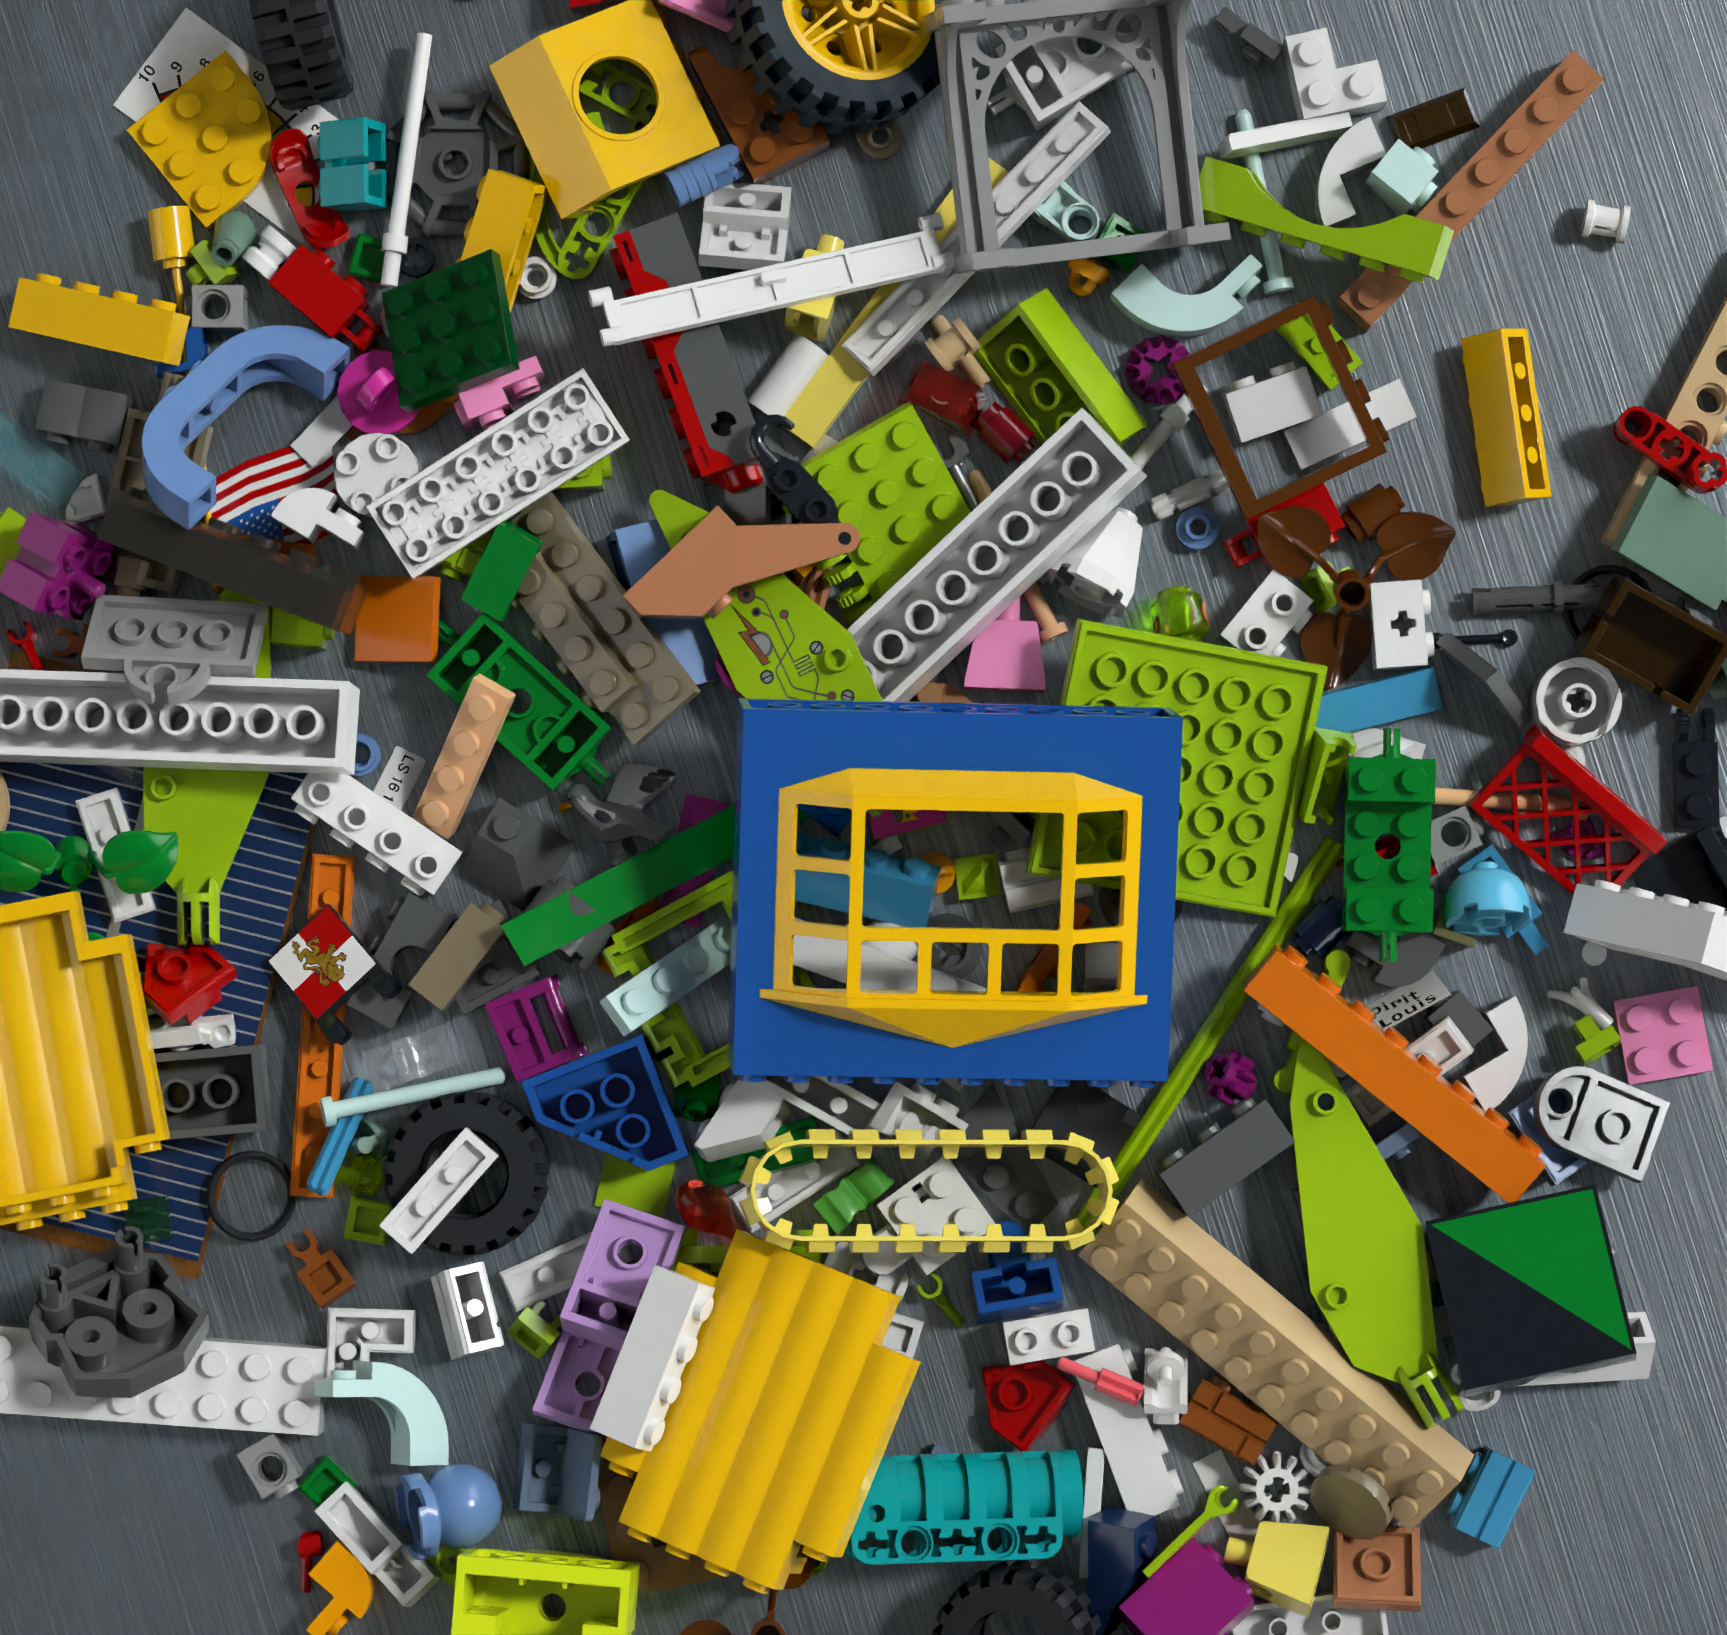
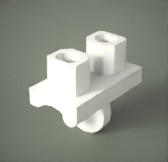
M1168 1347L1161 1348L1160 1351L1153 1348H1145L1144 1413L1153 1414V1423L1176 1425L1179 1423V1414H1187L1188 1348H1180L1173 1352Z

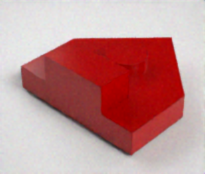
M147 944L145 976L142 983L144 1001L169 1025L174 1024L180 1018H183L190 1024L222 1000L220 989L237 977L236 969L208 944H190L189 948H165V944Z
M1044 1360L981 1368L986 1390L990 1429L1020 1451H1029L1036 1440L1044 1436L1066 1406V1399L1077 1386Z

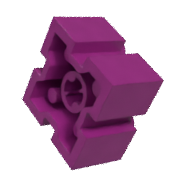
M30 512L16 542L21 545L16 560L9 558L0 578V592L33 611L51 615L55 612L62 617L82 621L85 613L91 607L93 599L100 598L106 590L105 584L95 579V576L103 575L108 569L116 543L79 523L63 519L56 520L47 515Z

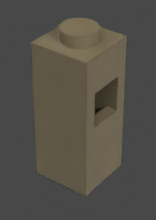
M485 901L481 907L470 903L408 985L441 1011H446L504 936L505 932L500 923L505 916Z

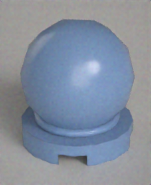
M449 1464L435 1470L427 1481L418 1472L398 1477L403 1485L395 1487V1506L400 1528L407 1526L409 1528L414 1543L408 1544L406 1547L416 1560L435 1557L439 1552L440 1544L451 1549L471 1548L487 1540L500 1523L503 1501L496 1482L483 1469L473 1465Z

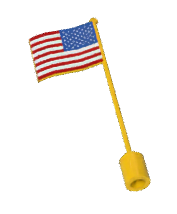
M168 206L147 211L153 261L157 264H163V270L165 271L172 270L177 312L185 315L181 269L188 268V261L195 259L190 252L195 247L189 206ZM186 339L183 347L184 363L187 362ZM291 446L249 459L216 477V505L204 515L206 529L308 545L313 544L278 523L271 517V514L287 495L304 488L324 489L334 493L339 499L334 477L335 466L332 448L314 467L304 460ZM339 502L332 513L335 514L338 508H340ZM322 529L315 542L330 534ZM212 574L213 584L209 586L214 592H222L226 588V583L223 582L232 577Z

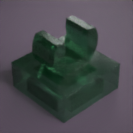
M168 1195L127 1201L129 1209L124 1210L126 1226L139 1228L143 1233V1242L174 1238Z

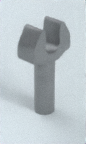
M950 433L948 439L955 454L951 459L942 460L972 512L980 503L963 469V462L965 457L969 455V448L962 439Z

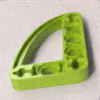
M605 61L592 65V74L602 81L604 80L605 73H609L612 76L604 83L601 96L595 93L599 89L598 84L589 79H586L583 84L579 85V94L631 122L625 134L638 131L637 128L640 124L645 127L652 119L648 110L651 107L656 109L655 89ZM618 83H626L634 90L633 99L626 105H617L610 99V91ZM532 161L530 180L545 185L534 161ZM645 180L630 185L629 194L623 199L616 200L607 196L593 204V211L577 219L561 249L551 231L546 196L535 235L545 258L561 276L573 282H584L590 279ZM593 214L605 215L610 221L609 230L602 236H592L586 230L585 224L587 219ZM578 235H581L589 244L600 247L597 252L588 247L584 255V260L588 267L585 270L578 268L574 273L569 271L571 265L566 258L569 254L572 256L579 254L583 245L582 242L575 240Z

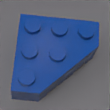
M645 1035L637 1036L522 1081L536 1121L551 1129H555L647 1171L690 1155L689 1148Z

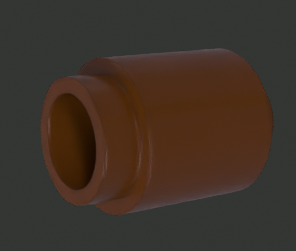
M1379 483L1346 505L1347 511L1340 516L1348 533L1359 544L1365 539L1368 541L1374 539L1382 523L1389 517L1401 513L1400 510L1405 507V504L1393 486L1385 489Z

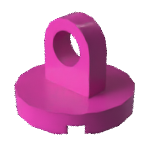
M377 350L361 354L348 364L340 377L337 396L341 411L352 426L365 434L382 433L392 435L400 433L413 423L421 410L419 408L412 412H407L400 407L391 352Z

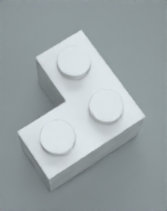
M1327 27L1285 37L1282 44L1284 47L1282 53L1298 120L1342 112H1349L1350 117L1383 110L1388 100L1378 59L1336 69Z

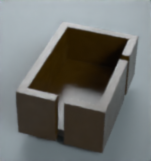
M1616 573L1597 605L1603 610V613L1600 617L1592 613L1573 647L1581 654L1645 690L1653 692L1658 697L1686 713L1693 715L1727 658V635Z

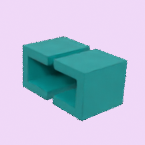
M365 117L320 122V136L317 142V149L320 160L325 161V168H320V179L318 182L321 207L343 213L387 208L386 170H368L367 165L370 163L386 162V124Z

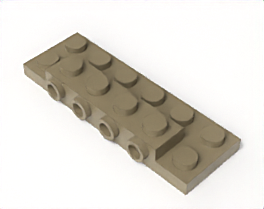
M551 492L524 509L511 521L543 541L539 553L536 554L511 604L518 610H526L533 620L529 625L533 635L542 643L547 644L549 642L558 653L554 658L557 667L568 677L574 675L583 688L579 691V695L582 701L594 711L599 709L601 713L609 712L633 745H640L701 691L647 618H639L622 600L626 590Z

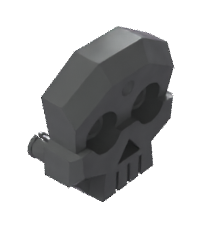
M124 1227L125 1240L122 1230H118L115 1235L117 1245L67 1269L59 1263H48V1277L45 1266L39 1270L40 1285L37 1300L29 1316L31 1339L48 1363L61 1368L70 1389L76 1396L132 1398L185 1372L210 1331L209 1314L180 1289L179 1275L165 1257L159 1253L143 1252V1233L137 1227Z

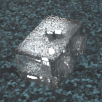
M440 1025L361 1052L374 1093L461 1065L448 1025Z

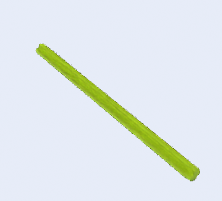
M1327 837L1323 840L1280 905L1275 918L1271 919L1169 1074L1168 1081L1163 1083L1115 1157L1112 1164L1119 1181L1112 1184V1198L1116 1199L1247 1001L1250 995L1243 990V982L1275 944L1280 947L1283 946L1293 931L1292 928L1298 923L1343 855V845L1335 839ZM1098 1187L1097 1189L1094 1188L1075 1217L1079 1220L1082 1227L1092 1217V1214L1086 1211L1085 1207L1090 1197L1098 1199Z

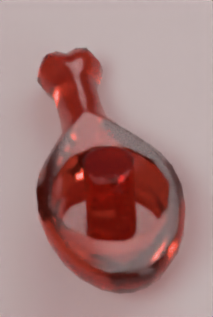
M688 1180L677 1188L675 1193L676 1207L682 1218L693 1228L705 1233L718 1234L730 1240H733L737 1229L747 1232L739 1225L731 1200L717 1186L706 1181Z

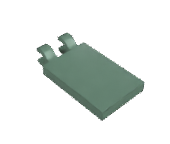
M1649 474L1611 551L1706 609L1716 611L1720 603L1727 607V518L1661 477Z

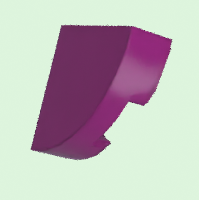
M1587 817L1586 821H1579V836L1598 835L1590 817ZM1572 824L1550 833V837H1573ZM1601 842L1580 844V859L1590 860L1604 857ZM1573 845L1557 846L1564 853L1574 857Z

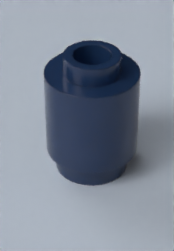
M1331 895L1325 902L1320 900L1292 928L1293 932L1297 935L1292 942L1309 959L1315 954L1323 959L1348 933L1342 932V904Z

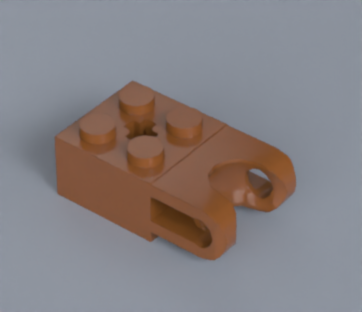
M704 46L688 52L690 65L731 144L738 146L739 159L752 184L762 185L830 149L829 138L820 122H817L810 129L798 124L799 114L789 110L782 116L773 109L777 100L767 91L759 96L752 88L758 80L750 69L742 73L739 67L728 68L722 66L712 56L710 50ZM769 119L779 120L781 122L779 124L780 132L774 135L771 134L770 129L763 132L762 129L765 127V121Z

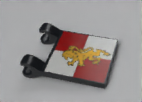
M329 903L267 960V963L318 1023L327 1039L334 1044L344 1045L352 1037L350 1029L334 1012L368 980L379 995L389 999L395 998L402 990V986L378 962Z

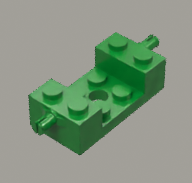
M483 612L461 637L443 620L439 622V627L449 637L446 638L439 631L438 640L449 650L426 674L427 677L460 707L472 679L479 673L511 692L518 689L527 691L531 697L529 709L521 714H515L509 710L497 740L555 793L571 776L581 771L589 776L600 788L606 783L594 772V770H597L607 780L612 776V773H609L594 759L599 745L613 731L603 719L486 613Z
M1383 728V754L1372 758L1349 757L1345 760L1342 932H1369L1380 936L1379 962H1387L1388 945L1389 962H1397V936L1407 933L1428 934L1433 932L1434 889H1430L1432 804L1435 803L1436 759H1413L1400 754L1401 728L1393 729L1392 745L1391 728ZM1383 834L1394 836L1399 843V851L1392 859L1380 857L1375 850V842Z

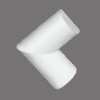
M329 1307L325 1378H330V1370H353V1361L370 1362V1352L414 1353L416 1311Z

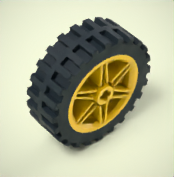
M729 0L725 4V17L735 18V26L727 32L730 45L739 44L743 55L736 61L741 72L743 73L748 69L751 70L758 80L752 88L759 96L767 91L777 100L773 107L775 111L782 116L789 110L799 114L798 124L809 129L817 122L825 123V133L838 135L848 125H851L853 135L866 133L875 124L879 128L891 124L900 115L906 114L940 84L934 33L927 34L925 16L935 11V5L941 4V1L945 0ZM802 8L809 9L808 21L801 14ZM874 41L880 45L881 49L878 53H875ZM827 48L840 51V54L833 55Z

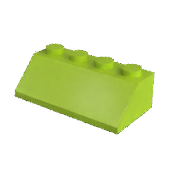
M1047 288L1019 303L977 340L981 348L974 353V356L1023 422L1036 433L1034 437L1041 446L1081 408L1087 411L1120 447L1148 425Z

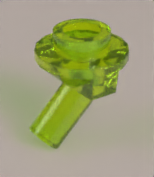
M369 1153L358 1155L353 1159L351 1168L340 1166L334 1181L347 1184L354 1195H373L382 1181V1169L379 1162L374 1160Z

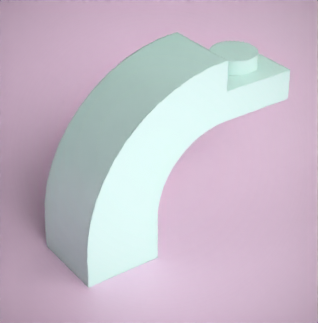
M1250 254L1215 288L1201 294L1186 295L1165 287L1141 264L1111 293L1110 300L1130 320L1149 331L1173 337L1203 335L1227 325L1242 313L1244 307L1234 296L1238 294L1242 299L1245 298L1261 282L1256 275L1261 271L1263 265Z
M353 1361V1370H330V1378H314V1396L365 1397L382 1409L387 1417L391 1431V1464L406 1466L449 1465L448 1432L442 1410L428 1387L412 1373L392 1364Z

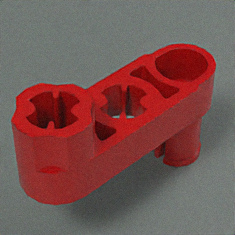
M1633 406L1627 408L1619 415L1613 428L1615 438L1622 444H1629L1632 449L1693 492L1708 494L1720 488L1727 481V460L1717 452L1711 453L1658 414L1651 413L1641 406ZM1625 422L1631 423L1635 427V434L1626 431ZM1672 439L1676 440L1680 445L1676 450H1681L1679 458L1671 456L1669 459H1664L1660 454L1664 448H1659L1661 440L1665 443ZM1710 464L1715 470L1711 475H1716V479L1711 478L1704 482L1699 477L1703 471H1698V467L1702 468Z

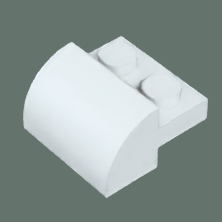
M733 182L707 194L704 200L698 266L752 270L785 262L792 187Z
M304 488L292 492L281 500L271 514V517L278 523L313 544L322 529L357 551L360 550L367 538L366 534L360 530L363 525L361 520L341 508H338L335 514L332 513L340 500L334 493L324 489Z

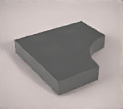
M1446 632L1436 642L1451 664L1488 699L1498 712L1520 729L1531 719L1530 713L1495 667L1451 633L1448 634Z

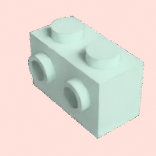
M1398 139L1373 169L1363 187L1399 216L1407 214L1410 209L1417 214L1438 187L1432 181L1439 171L1433 167L1435 161L1427 152L1417 146L1412 150Z

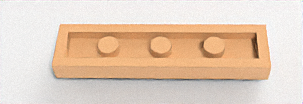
M480 673L472 679L412 818L446 839L455 834L515 699V693Z

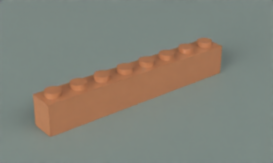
M1573 50L1416 217L1445 225L1454 230L1452 243L1597 90L1604 78ZM1385 265L1384 272L1366 268L1339 297L1335 305L1367 333L1414 282L1400 278L1399 273L1401 269Z

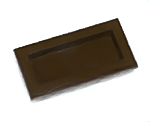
M1465 87L1386 116L1395 143L1400 139L1412 150L1415 146L1423 149L1480 127Z

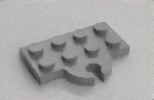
M102 595L100 598H96L81 655L83 669L124 671L126 684L132 694L149 704H153L156 699L154 684L162 680L173 681L167 687L169 705H175L192 699L205 689L211 676L254 678L268 620L267 603Z

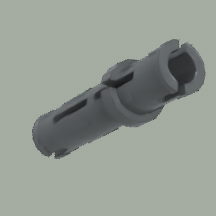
M1553 581V585L1472 588L1473 615L1554 611L1555 615H1563L1564 611L1602 610L1597 606L1602 598L1601 583L1563 585L1562 581Z

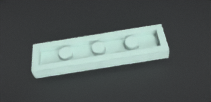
M726 914L599 1002L624 1037L730 965V918Z

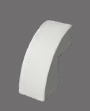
M1371 117L1358 122L1339 138L1330 150L1320 170L1314 199L1318 225L1337 228L1353 221L1356 212L1342 180L1378 165L1386 155Z
M1510 996L1481 1013L1483 1018L1493 1028L1492 1033L1503 1051L1459 1076L1463 1084L1476 1095V1098L1473 1100L1475 1104L1485 1112L1489 1107L1494 1109L1508 1096L1517 1083L1525 1064L1528 1048L1527 1025L1516 996Z

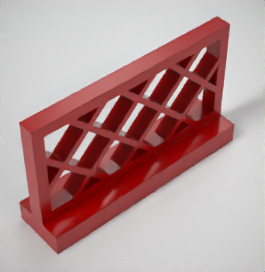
M1536 724L1524 735L1526 740L1468 803L1471 808L1573 895L1576 884H1581V873L1604 871L1605 881L1621 886L1652 851L1657 854L1668 842L1658 829ZM1529 754L1540 764V781L1517 782L1516 767ZM1547 771L1556 779L1547 780ZM1510 775V783H1503ZM1566 786L1571 791L1572 808L1548 809L1547 788ZM1541 788L1542 810L1518 812L1517 790ZM1511 791V812L1493 814L1483 804L1494 792ZM1578 797L1588 806L1578 807ZM1597 813L1602 817V835L1579 836L1580 814ZM1572 815L1573 837L1549 839L1548 817ZM1542 818L1543 839L1523 840L1519 836L1518 819ZM1512 820V829L1502 821ZM1609 824L1619 833L1610 834ZM1628 840L1638 848L1627 862L1611 863V841ZM1603 842L1604 864L1581 865L1580 844ZM1573 845L1574 866L1555 867L1551 864L1550 846ZM1543 847V856L1534 848ZM1619 870V871L1611 878V871ZM1565 874H1574L1575 883Z

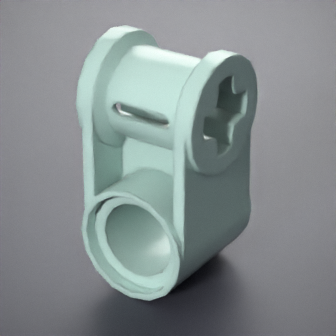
M1064 181L1045 200L1046 202L1042 203L1030 215L1040 224L1050 228L1067 243L1094 240L1099 235L1100 219L1098 212L1093 206L1077 195ZM1084 216L1092 222L1093 226L1085 234H1076L1071 231L1068 224L1074 217Z

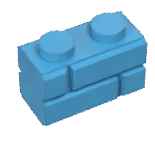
M1485 1446L1482 1454L1477 1451L1473 1453L1474 1457L1465 1472V1475L1469 1476L1470 1479L1463 1492L1455 1491L1448 1504L1446 1513L1451 1515L1449 1524L1452 1527L1499 1549L1536 1471Z

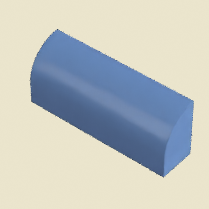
M657 519L616 529L606 537L618 580L626 592L671 550ZM647 618L697 687L721 680L715 664L717 647L703 618L700 620Z

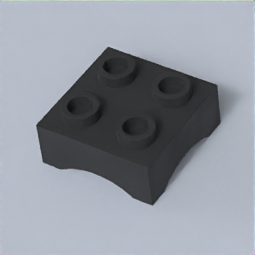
M1070 1080L1069 1086L1056 1088L1030 1130H1052L1053 1140H1063L1066 1133H1075L1094 1141L1092 1151L1098 1154L1101 1159L1110 1157L1111 1162H1113L1142 1115L1099 1088L1087 1085L1086 1080ZM1046 1147L1044 1156L1088 1183L1084 1173L1091 1170L1086 1160L1081 1158L1077 1165H1074L1064 1160L1065 1149ZM1094 1184L1092 1186L1097 1189L1098 1184Z

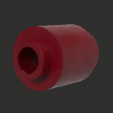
M994 402L973 424V427L979 432L977 437L1005 464H1008L1012 459L1018 464L1021 463L1036 447L1031 441L1036 433L1008 406L1002 408L997 402Z

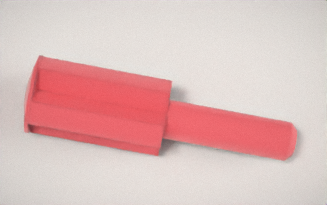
M1061 1357L1058 1361V1369L1096 1384L1094 1387L1096 1391L1134 1406V1408L1141 1399L1144 1383L1141 1384L1105 1368L1098 1372L1065 1357Z

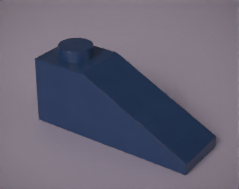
M1107 1507L1088 1520V1597L1092 1601L1088 1605V1611L1090 1615L1098 1613L1102 1625L1095 1631L1096 1635H1109L1117 1630L1121 1622L1118 1616V1607L1138 1589L1145 1576L1142 1571L1155 1557L1158 1535L1155 1532L1154 1515Z

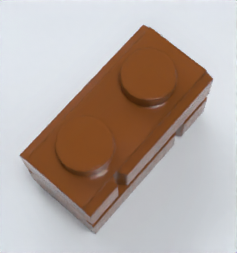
M1214 1374L1210 1381L1200 1377L1189 1395L1187 1414H1179L1178 1424L1253 1467L1275 1429L1277 1421L1250 1398L1248 1402H1245L1234 1396L1232 1393L1236 1387Z

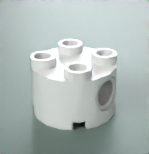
M382 433L361 435L347 444L336 458L334 472L336 489L344 503L353 512L364 519L375 522L366 506L421 472L422 466L409 446L394 435Z

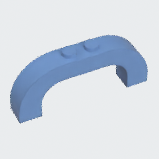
M273 325L242 332L222 343L203 361H197L192 366L189 374L177 386H171L166 390L161 401L149 414L143 429V478L148 494L157 507L169 518L190 530L216 505V476L191 461L183 452L185 448L239 396L255 385L272 381L287 382L303 388L324 401L339 386L340 377L350 363V347L331 338L327 334L313 329L290 325Z

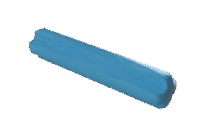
M356 1077L351 1081L344 1099L373 1094L374 1086L371 1082ZM364 1113L337 1118V1125L331 1126L306 1181L309 1191L321 1196H326L329 1193Z

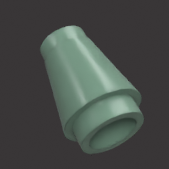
M230 211L217 218L214 224L211 256L215 263L221 266L232 265L253 243L256 233L249 216L240 211Z

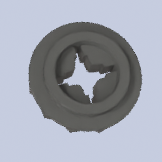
M949 913L931 917L927 927L975 928L964 917ZM954 942L956 947L966 952L965 956L951 954L948 960H945L944 965L941 966L939 965L941 951L932 944L931 968L960 979L970 974L980 960L981 943Z

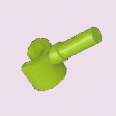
M930 1273L938 1282L937 1291L933 1294H926L918 1283L917 1289L925 1299L933 1300L943 1310L956 1328L960 1327L965 1321L943 1293L944 1283L942 1279L936 1274Z

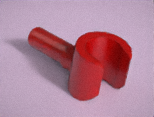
M23 621L28 632L22 640H17L15 633L9 628L7 632L8 639L22 649L32 669L44 670L35 651L34 644L37 640V633L33 626Z
M319 1530L303 1533L297 1545L298 1554L301 1558L300 1592L309 1593L311 1591V1576L308 1575L312 1570L313 1564L311 1556L324 1554L323 1537Z

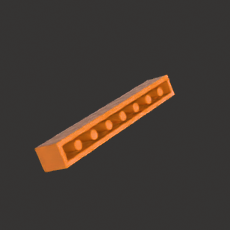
M1275 944L1243 982V990L1508 1203L1516 1202L1546 1167L1543 1157L1540 1156L1543 1149L1527 1135L1523 1134L1518 1138L1507 1129L1510 1123L1492 1107H1489L1485 1112L1475 1104L1473 1100L1476 1098V1095L1460 1081L1456 1080L1451 1084L1439 1074L1443 1069L1429 1056L1422 1053L1418 1058L1406 1048L1409 1041L1394 1028L1389 1026L1385 1031L1372 1020L1376 1015L1362 1002L1356 999L1351 1004L1338 994L1342 988L1331 977L1323 972L1317 977L1305 966L1308 960L1296 949L1288 945L1284 950Z

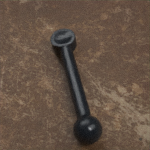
M1511 629L1504 630L1501 634L1455 636L1464 644L1501 643L1507 647L1516 644L1518 639L1517 633ZM1433 633L1434 649H1440L1436 642L1443 634Z

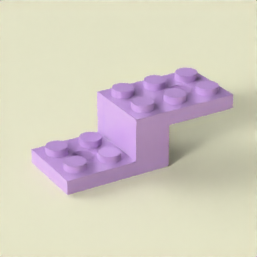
M607 1199L604 1200L560 1314L563 1331L532 1409L534 1415L584 1432L594 1433L607 1439L608 1436L591 1430V1424L653 1267L657 1265L672 1270L686 1233V1226ZM628 1244H635L642 1249L643 1256L637 1263L626 1264L618 1257L621 1248ZM585 1376L596 1377L601 1383L599 1391L589 1397L579 1394L576 1390V1385L581 1378Z

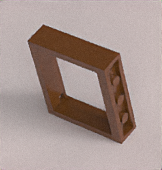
M1309 296L1171 363L1245 519L1266 511L1387 452L1383 444L1389 440L1385 427L1379 417L1372 420L1365 405L1371 401L1369 393L1361 378L1353 380L1347 367L1348 364L1353 362L1348 348L1342 339L1337 342L1335 341L1329 328L1330 325L1335 323L1325 301L1317 303L1315 296ZM1306 314L1368 446L1256 499L1195 367Z

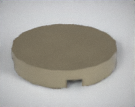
M1330 1465L1322 1469L1310 1487V1500L1317 1514L1329 1526L1343 1535L1362 1540H1372L1381 1536L1393 1518V1509L1390 1510L1388 1506L1390 1498L1386 1490L1374 1478L1356 1468L1350 1467L1348 1471L1338 1469L1340 1465Z

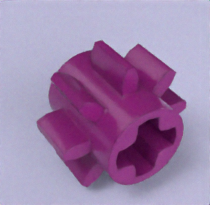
M1229 1049L1226 1055H1215L1208 1062L1204 1076L1207 1082L1210 1083L1206 1092L1230 1106L1233 1105L1235 1099H1246L1256 1087L1257 1078L1255 1073L1251 1071L1256 1063L1233 1049Z

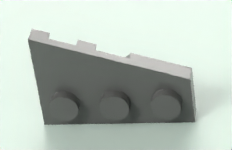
M992 1085L961 1118V1120L969 1124L965 1130L966 1140H978V1132L980 1130H1009L1010 1140H1021L1018 1131ZM954 1126L951 1130H960V1129ZM935 1147L934 1149L943 1156L942 1148ZM959 1147L957 1159H950L961 1174L1015 1223L1020 1224L1027 1234H1029L1030 1224H1040L1058 1204L1034 1160L1030 1159L1027 1147H1003L1000 1159H987L985 1147Z

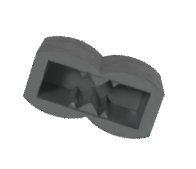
M45 379L35 430L45 434L44 441L69 446L71 439L87 442V450L111 454L112 447L120 448L128 408H132L133 398L129 395Z

